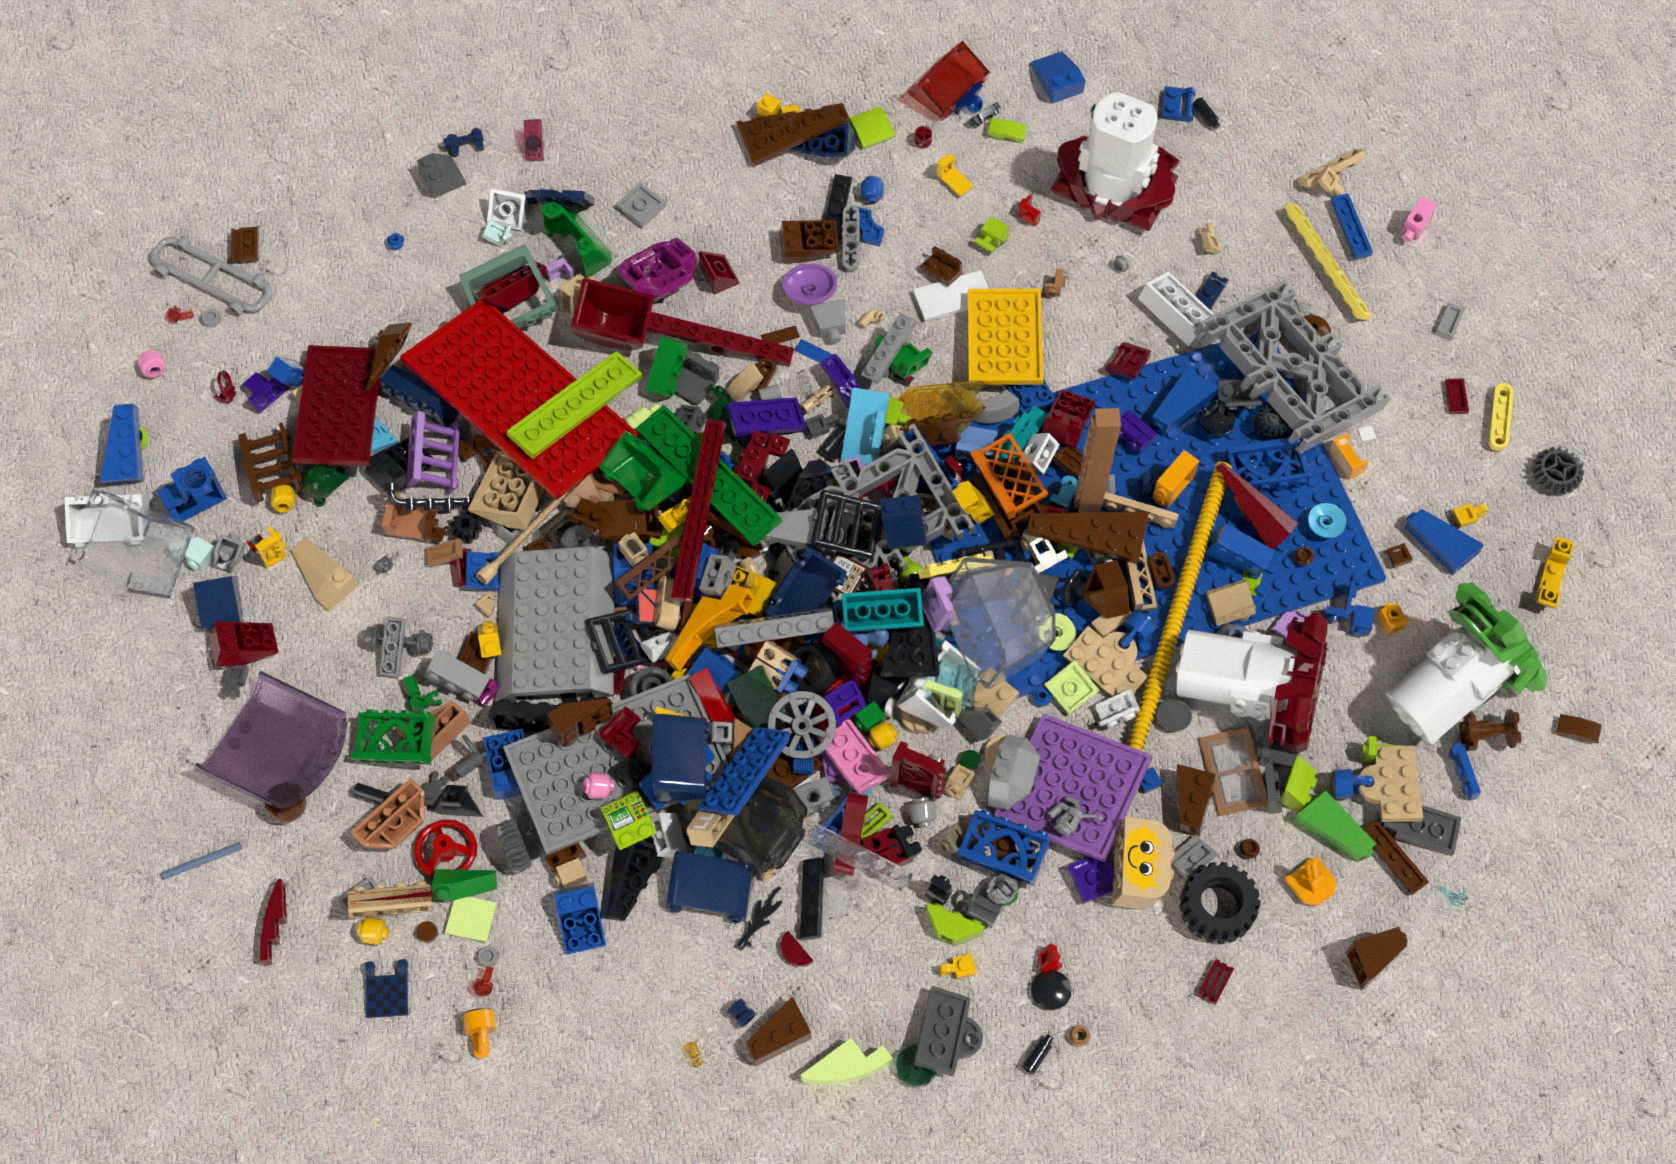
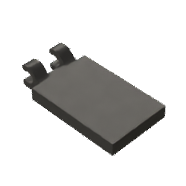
M1422 805V821L1382 822L1381 824L1387 832L1395 833V839L1452 856L1455 852L1462 817Z

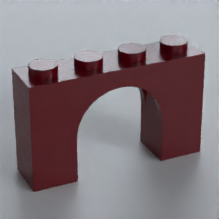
M835 622L823 635V644L839 656L837 657L839 663L837 678L842 674H845L848 679L854 678L859 690L865 691L868 688L872 675V650Z

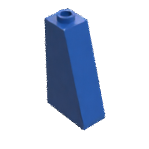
M1187 368L1152 416L1150 425L1156 431L1167 434L1214 399L1219 386Z
M1423 509L1417 513L1412 512L1406 518L1407 523L1404 528L1452 575L1476 557L1484 547L1480 541Z

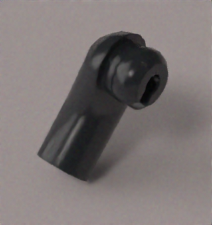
M903 677L896 682L899 689L893 694V699L899 700L910 680L909 677Z

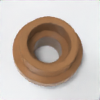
M1082 1025L1073 1027L1069 1034L1070 1041L1076 1046L1086 1045L1090 1040L1089 1030ZM1081 1033L1083 1035V1039H1077L1076 1034Z

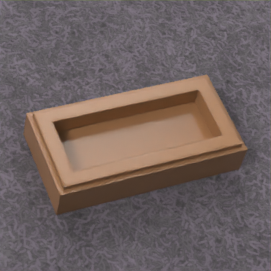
M459 538L427 547V565L430 567L463 558L462 540Z

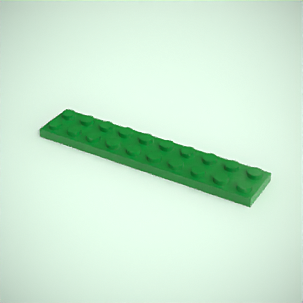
M662 405L641 423L636 430L693 486L702 441L665 405ZM719 458L711 505L755 546L778 526L782 519Z

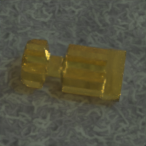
M692 1041L686 1044L684 1048L689 1058L694 1059L692 1065L696 1068L704 1064V1060L698 1057L701 1053L696 1042Z

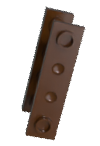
M282 422L279 423L281 432L256 440H248L246 433L238 435L252 493L257 503L264 501L262 493L265 490L294 482L297 491L301 490L299 482H302L300 471H296L295 464L292 463V452L288 441L291 439L289 429H285ZM283 440L284 447L259 454L252 453L255 447ZM287 454L288 461L260 469L255 466L259 461ZM287 468L291 470L292 475L265 483L259 482L263 475Z

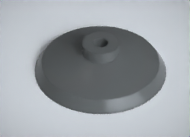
M1167 699L1159 705L1157 719L1165 729L1181 731L1191 723L1192 712L1184 701Z

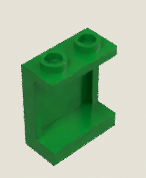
M881 335L875 340L873 353H875L885 335ZM909 343L901 347L889 367L900 377L906 379L928 365L933 352L928 348L920 352Z

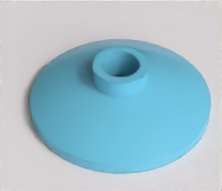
M1321 503L1310 511L1308 524L1316 535L1323 538H1334L1344 531L1346 516L1338 506L1330 503Z

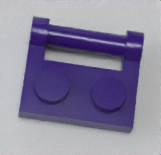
M854 678L845 681L821 696L827 701L834 712L836 728L842 726L844 721L867 706ZM853 701L856 702L855 706L841 715L838 714L837 711Z

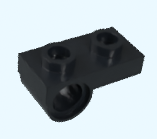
M934 874L924 897L933 903L944 906L952 894V885L949 884L950 880L943 875L937 876Z

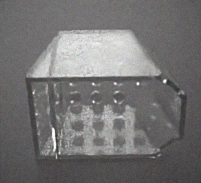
M963 558L948 580L953 592L949 601L952 602L954 611L947 621L973 681L976 683L981 682L985 685V688L990 689L1041 659L1056 640L1054 606L1050 603L1046 589L1042 585L1038 571L1032 562Z

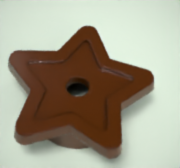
M471 439L467 442L459 440L458 455L463 456L465 461H468L469 458L478 453V450L474 447L475 440Z

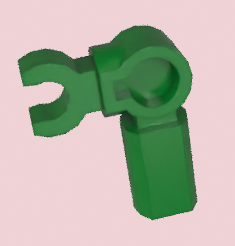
M414 675L402 679L407 697L410 699L412 712L418 713L419 710L427 709L431 705L434 707L442 705L441 699L433 700L435 696L439 695L438 690L430 692L428 696H420L421 693Z

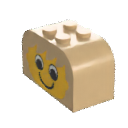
M1127 816L1122 820L1120 830L1115 838L1113 871L1116 880L1114 877L1112 906L1148 909L1155 905L1168 891L1174 877L1171 861L1174 860L1175 851L1172 849L1170 831L1162 823L1155 820Z

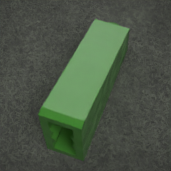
M1324 791L1300 811L1294 819L1297 825L1357 862L1362 858L1368 859L1374 853L1373 848L1376 843L1327 791Z

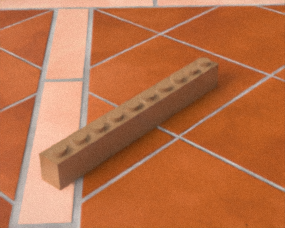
M1119 408L1095 409L1094 416L1090 417L1086 445H1084V454H1082V463H1080V472L1078 473L1079 480H1077V489H1075V497H1073V508H1077V513L1101 512L1121 428Z

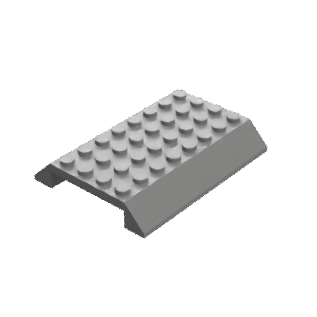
M594 547L517 551L500 565L498 636L501 655H498L497 663L499 690L497 691L496 701L505 699L517 702V696L591 691L594 698L614 696V671L609 673L602 671L595 651H592L590 646L592 641L585 624L588 618L614 613L613 553ZM604 623L594 625L608 664H613L614 651Z

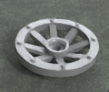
M798 691L782 697L774 705L769 715L768 729L776 730V718L792 725V727L782 730L789 731L790 734L795 733L789 748L785 746L782 750L783 754L791 758L809 759L821 754L829 747L835 735L836 720L832 708L826 700L812 692ZM796 700H810L804 715H801ZM789 702L795 714V719L780 712ZM815 703L824 709L825 713L809 719ZM826 719L829 720L828 733L812 727ZM805 724L806 728L803 730L799 729V725ZM811 733L825 739L819 746L814 748L809 734ZM801 736L804 737L808 751L795 750Z

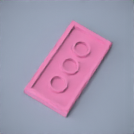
M847 719L842 723V726L836 728L834 738L824 752L855 793L863 794L891 777L889 769L850 719ZM827 727L826 729H824V730H822V731H825V732L828 733L829 727ZM814 735L815 740L818 742L819 745L825 739L820 736Z

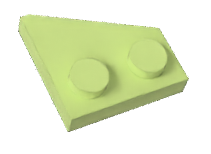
M927 679L924 687L927 690H931L932 694L930 697L936 703L939 711L946 714L953 711L956 713L955 717L958 718L961 712L963 693L956 688H949Z

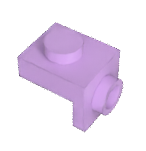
M564 257L557 261H552L546 266V275L550 281L565 273L570 279L574 277L573 272H575V268Z

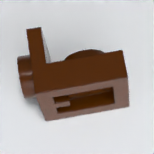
M429 509L423 539L442 542L446 529L438 527L437 511Z

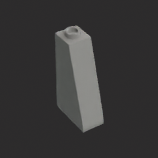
M817 509L777 513L781 517L782 522L762 540L803 548L807 544L815 550L821 551V547L811 543L815 523L813 515L814 512H817ZM827 509L824 512L819 539L824 538L829 516Z

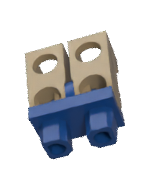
M767 640L747 674L780 693L785 691L790 694L796 692L799 687L797 683L791 680L793 675L803 679L808 669L801 664L802 660L783 650L773 641Z

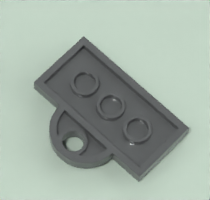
M935 986L930 988L913 1065L953 1077L958 1058H969L980 1049L983 1042L981 1028L973 1019L967 1017L971 998ZM967 1036H973L976 1039V1045L969 1044Z

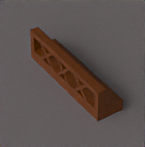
M675 536L618 579L614 584L617 590H621L630 601L678 564L679 558L671 557V551L677 546L681 549L682 542ZM660 559H668L665 569L656 568V562ZM646 570L653 571L652 579L649 581L641 580V574ZM630 582H637V590L632 594L624 587Z

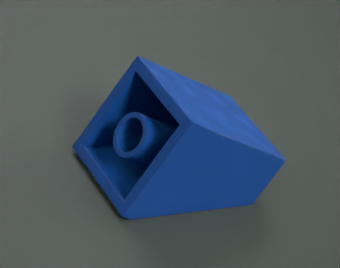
M705 648L686 673V675L692 676L709 668L724 698L746 676L743 670L720 651Z

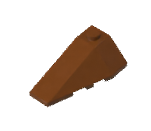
M410 322L389 324L385 330L381 329L377 334L376 339L378 341L375 346L366 386L367 391L371 390L403 348L412 327Z

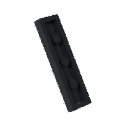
M835 174L825 220H835L837 240H840L843 226V210L847 206L852 177Z
M821 857L803 860L800 938L803 940L822 938L824 859Z

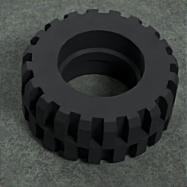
M1212 862L1207 867L1202 865L1189 876L1181 892L1179 908L1183 912L1181 916L1183 922H1188L1187 928L1190 931L1195 930L1198 938L1206 937V942L1213 943L1214 940H1218V944H1225L1226 940H1229L1230 943L1234 942L1238 937L1242 938L1250 930L1258 916L1261 901L1258 899L1260 896L1259 890L1254 889L1256 883L1253 878L1250 880L1247 878L1248 873L1245 870L1242 872L1238 871V866L1234 864L1232 867L1227 866V862H1221L1220 865ZM1213 887L1229 891L1237 901V913L1233 917L1226 919L1212 916L1202 905V893L1206 889Z

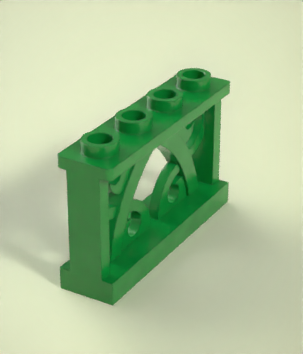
M366 709V712L358 713L359 723L355 751H352L351 759L361 763L431 765L432 757L430 753L434 723L437 717L430 715L429 711L419 710L418 713H413L409 710H401L400 713H395L393 710H383V713H379L377 710ZM375 720L378 724L375 728L371 726L372 731L375 732L374 735H371L368 732L369 723ZM417 722H423V732L420 735L415 736L414 734L418 733L421 729V727H418L416 729L415 724ZM398 726L407 738L401 740L396 745L394 752H391L389 743L382 739V737L393 727ZM367 738H369V739H371V740L369 741V743H368V745H367V748H366ZM422 740V741H421L420 753H419V746H418V742H417V741ZM379 742L384 744L382 751H379V747L382 746L378 744ZM403 745L407 747L405 752L402 751Z

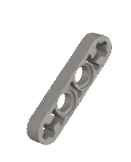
M851 204L847 205L843 210V266L846 271L855 272L860 265V213L858 207ZM850 211H854L853 221H850ZM853 226L856 228V231L853 234H849L846 231L847 228ZM849 243L856 244L854 250H848L846 246ZM849 256H852L854 263L852 264V266H849L848 264L850 262Z

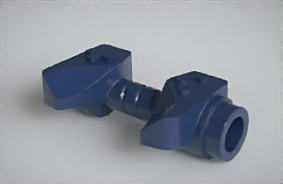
M474 128L471 130V134L457 137L456 134H449L443 139L445 148L451 149L453 157L459 155L460 144L472 141L478 150H484V139L479 128Z

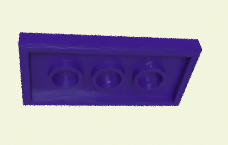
M797 397L726 404V410L735 437L752 436L754 430L775 434L805 431L807 428Z

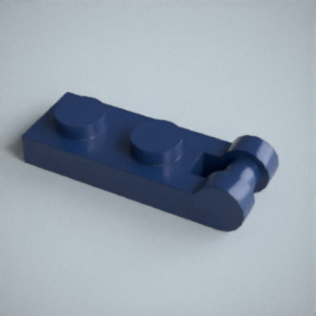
M1212 271L1197 296L1209 310L1213 308L1229 281L1225 277L1217 276L1218 274ZM1215 282V283L1219 284V286L1216 287V286H1214V285H1212V284Z

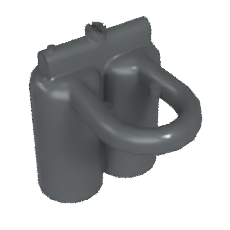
M463 735L462 739L472 753L452 767L453 771L461 779L483 764L487 754L485 750L478 752L466 735Z
M978 885L973 894L970 893L968 898L964 900L961 912L965 913L968 918L976 919L983 925L992 928L1003 905L995 904L988 898L979 895L981 886Z

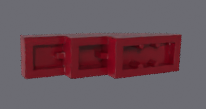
M277 879L263 920L260 940V961L264 966L272 965V945L280 944L279 925L287 924L286 884L282 879Z

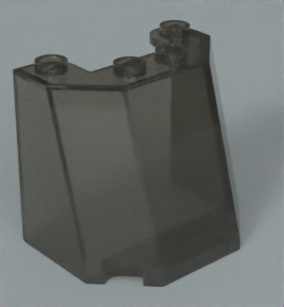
M765 776L741 812L734 816L713 847L760 873H766L769 869L773 868L781 869L805 836V829L802 827L803 819L807 816L808 809L790 785Z

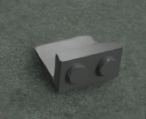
M688 350L685 357V365L677 381L676 392L693 403L700 404L711 390L708 386L710 384L715 385L720 379L719 367L714 362H708L703 359L700 354Z
M1263 720L1262 725L1258 726L1257 738H1260V744H1257L1256 756H1259L1258 764H1273L1276 767L1291 768L1299 753L1293 754L1286 746H1281L1279 740H1274L1273 744H1269L1271 720Z

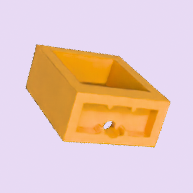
M1183 450L1157 480L1152 497L1154 501L1168 509L1193 480L1199 460Z

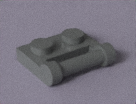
M1265 764L1270 812L1274 814L1281 813L1282 805L1279 803L1281 796L1280 789H1278L1279 773L1278 770H1274L1273 764Z

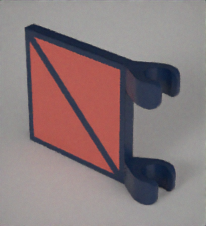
M632 584L624 586L630 594L637 590V586ZM646 588L636 596V614L626 613L623 617V624L654 625L658 588Z

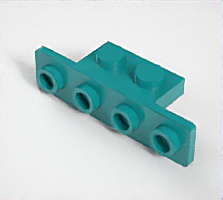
M1033 406L1029 413L1024 412L1021 417L1018 416L1015 419L1014 427L1011 431L1007 430L1004 436L1011 433L1023 452L1032 435L1037 434L1045 423L1048 414ZM1008 440L1003 443L1002 449L1011 451L1013 444ZM1000 453L998 462H1002L1001 459L1008 458V454ZM996 465L1000 469L1005 468L1003 466Z

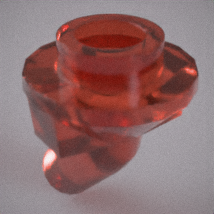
M176 305L173 308L169 307L166 318H169L168 322L177 323L178 320L194 317L193 311L180 313V308Z
M486 966L483 978H477L474 981L472 987L476 994L480 996L491 994L493 983L490 980L494 971L493 967Z

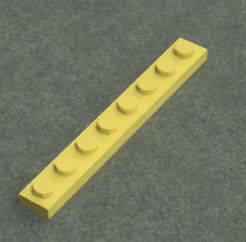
M1288 203L1284 207L1287 211V217L1297 226L1296 230L1306 240L1305 244L1314 251L1315 259L1322 263L1324 272L1334 281L1333 286L1342 293L1343 301L1350 305L1352 308L1351 312L1355 318L1368 320L1372 316L1300 207L1297 204Z

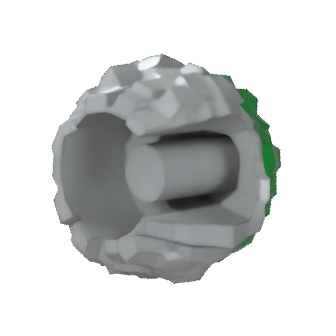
M1006 874L994 876L987 884V896L995 904L1011 905L1018 898V884L1015 879Z

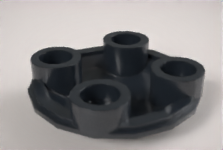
M1049 970L1047 973L1041 972L1032 982V997L1040 1008L1048 1010L1060 1009L1065 1007L1071 998L1072 987L1070 981L1059 971Z

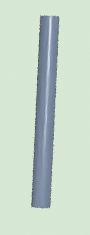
M238 842L162 872L163 878H170L242 850V846Z

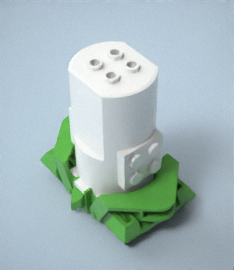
M1473 582L1458 585L1455 598L1460 606L1447 612L1452 621L1462 626L1459 629L1456 627L1427 653L1428 656L1386 692V696L1393 705L1392 708L1399 715V719L1405 725L1408 724L1418 737L1420 736L1429 744L1437 741L1467 713L1477 709L1501 687L1507 691L1520 694L1525 687L1530 691H1541L1546 686L1548 676L1540 663L1537 651L1530 644L1519 621L1505 609L1497 612L1491 604L1492 602L1488 595Z

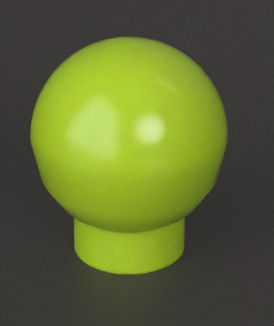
M908 556L903 558L909 569L903 571L899 566L900 561L896 563L899 569V579L904 586L907 585L909 574H919L918 571L924 570L919 563L911 561Z

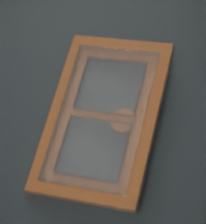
M1249 727L1198 738L1206 770L1216 774L1212 793L1218 816L1269 806Z

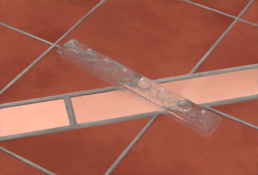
M788 808L775 821L776 827L900 892L913 877L910 871Z

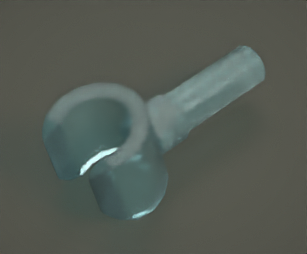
M1442 886L1439 888V891L1453 899V904L1457 907L1464 905L1459 901V897L1462 900L1468 899L1464 893L1455 894Z

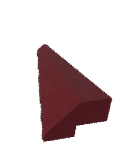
M1222 462L1216 467V471L1222 473L1226 480L1224 484L1232 489L1235 494L1234 500L1247 521L1249 523L1252 522L1258 531L1256 534L1258 539L1262 538L1266 546L1274 550L1291 534L1297 522Z

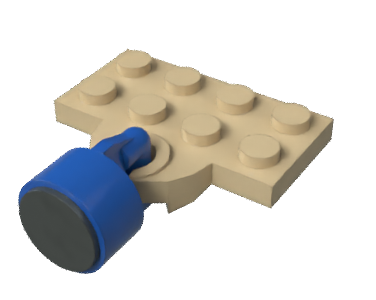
M1138 609L1133 610L1123 622L1127 628L1124 633L1113 632L1102 638L1087 626L1063 655L1070 663L1076 660L1089 678L1111 697L1129 689L1134 693L1148 677V675L1133 664L1137 657L1135 642L1138 639L1146 641L1156 630V624L1147 614Z
M1377 746L1375 765L1366 767L1360 775H1352L1351 769H1333L1331 771L1330 790L1331 796L1334 799H1352L1353 795H1362L1364 801L1371 804H1380L1382 822L1423 820L1415 746Z

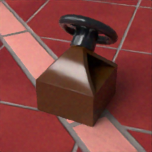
M1114 560L1094 565L1087 583L1084 570H1075L1068 578L1065 586V603L1068 606H1073L1080 598H1084L1090 606L1106 618L1129 614L1128 585L1118 561ZM1080 575V578L1074 582L1075 578Z

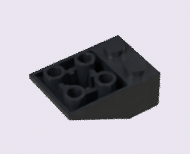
M409 438L371 456L370 466H366L365 473L382 489L383 484L398 483L399 491L407 487ZM424 448L422 449L424 456L432 457ZM422 463L421 470L424 472L431 465Z
M821 459L809 461L799 475L785 509L798 508L803 503V500L830 486L834 481L831 471L832 467Z

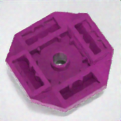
M674 238L670 241L656 243L625 259L620 267L616 269V273L634 291L654 295V302L671 293L676 294L678 289L689 284V281L693 279L697 257L696 253L679 238Z

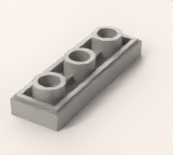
M387 616L385 619L379 675L400 677L406 619ZM391 643L395 646L394 650L390 649Z

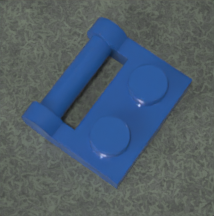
M1165 86L1161 119L1183 122L1193 121L1192 107L1196 89L1193 87L1185 89ZM1181 97H1186L1184 113H1180Z
M467 551L465 589L500 591L499 568L497 569L498 573L487 585L476 577V573L486 565V561L493 562L501 554L498 552Z

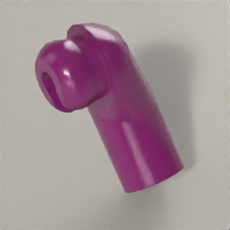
M489 679L486 691L477 700L483 707L489 703L499 690V683L494 679Z

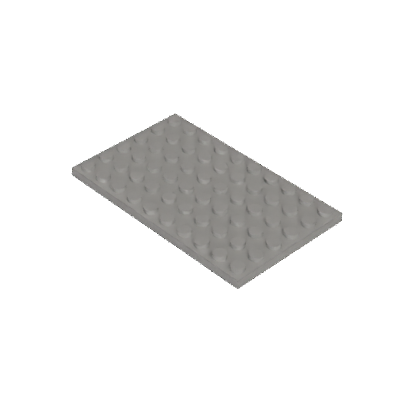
M689 674L612 704V718L606 723H600L595 726V729L589 734L584 733L571 745L567 744L563 747L551 729H547L503 746L546 855L610 830L600 807L634 792L614 771L615 767L627 758L608 745L598 735L625 706L641 719L629 733L641 742V746L636 751L651 766L653 715L655 714L656 707L690 717L706 718L710 722ZM708 734L705 741L714 753L715 758L705 767V770L713 777L710 780L712 789L728 766V762L720 743L711 742V734ZM590 773H607L610 776V780L614 781V791L610 792L606 799H590L584 793V778L588 777ZM647 796L641 798L649 814L658 811ZM669 801L661 809L676 804L678 801Z

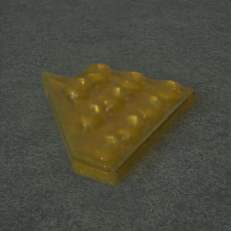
M980 380L911 386L898 400L903 402L904 407L918 420H924L928 416L938 418L947 413L957 415L966 410L977 412L978 417L986 407L975 395L985 384ZM973 421L958 423L960 434ZM947 443L943 445L946 448H948L952 443Z

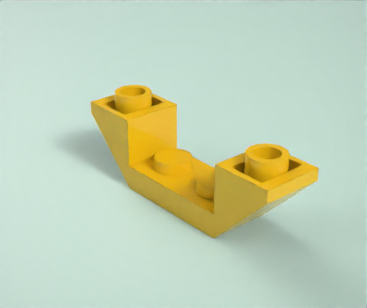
M1558 536L1555 537L1536 593L1537 603L1554 609L1557 608L1561 594L1559 588L1565 566L1571 557L1575 542Z

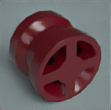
M920 126L915 130L914 143L918 148H928L932 143V131L927 126Z

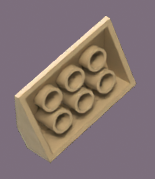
M496 451L468 510L471 513L508 528L526 530L545 489L505 453Z

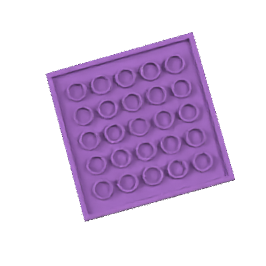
M1043 713L1030 739V743L1041 757L1031 794L1012 806L1008 811L996 809L994 817L999 818L1001 816L1009 819L1010 823L1027 825L1030 830L1035 832L1037 830L1044 831L1048 834L1051 841L1105 862L1120 830L1121 822L1127 815L1153 757L1151 754ZM1067 796H1070L1079 801L1083 814H1098L1103 819L1083 818L1075 832L1067 837L1054 828L1056 820L1065 812H1060L1053 819L1047 813L1060 802L1075 808L1074 805L1066 802Z

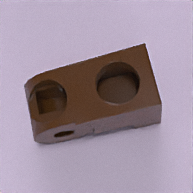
M578 842L547 855L545 860L552 872L558 873L556 867L577 858L582 860L587 855Z

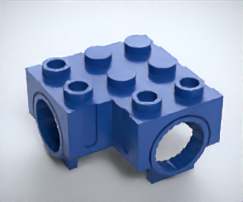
M206 457L196 459L191 464L176 469L170 474L174 483L166 485L158 491L175 525L180 524L182 529L186 527L183 523L184 521L227 499Z

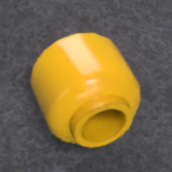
M281 485L271 490V506L273 509L285 513L294 508L296 504L295 490L291 486Z
M883 721L870 728L871 736L868 739L873 748L877 746L878 749L885 750L896 744V738L899 736L892 723L888 724V722Z
M366 917L364 921H360L357 935L363 943L380 945L384 939L387 940L390 929L386 927L384 919Z

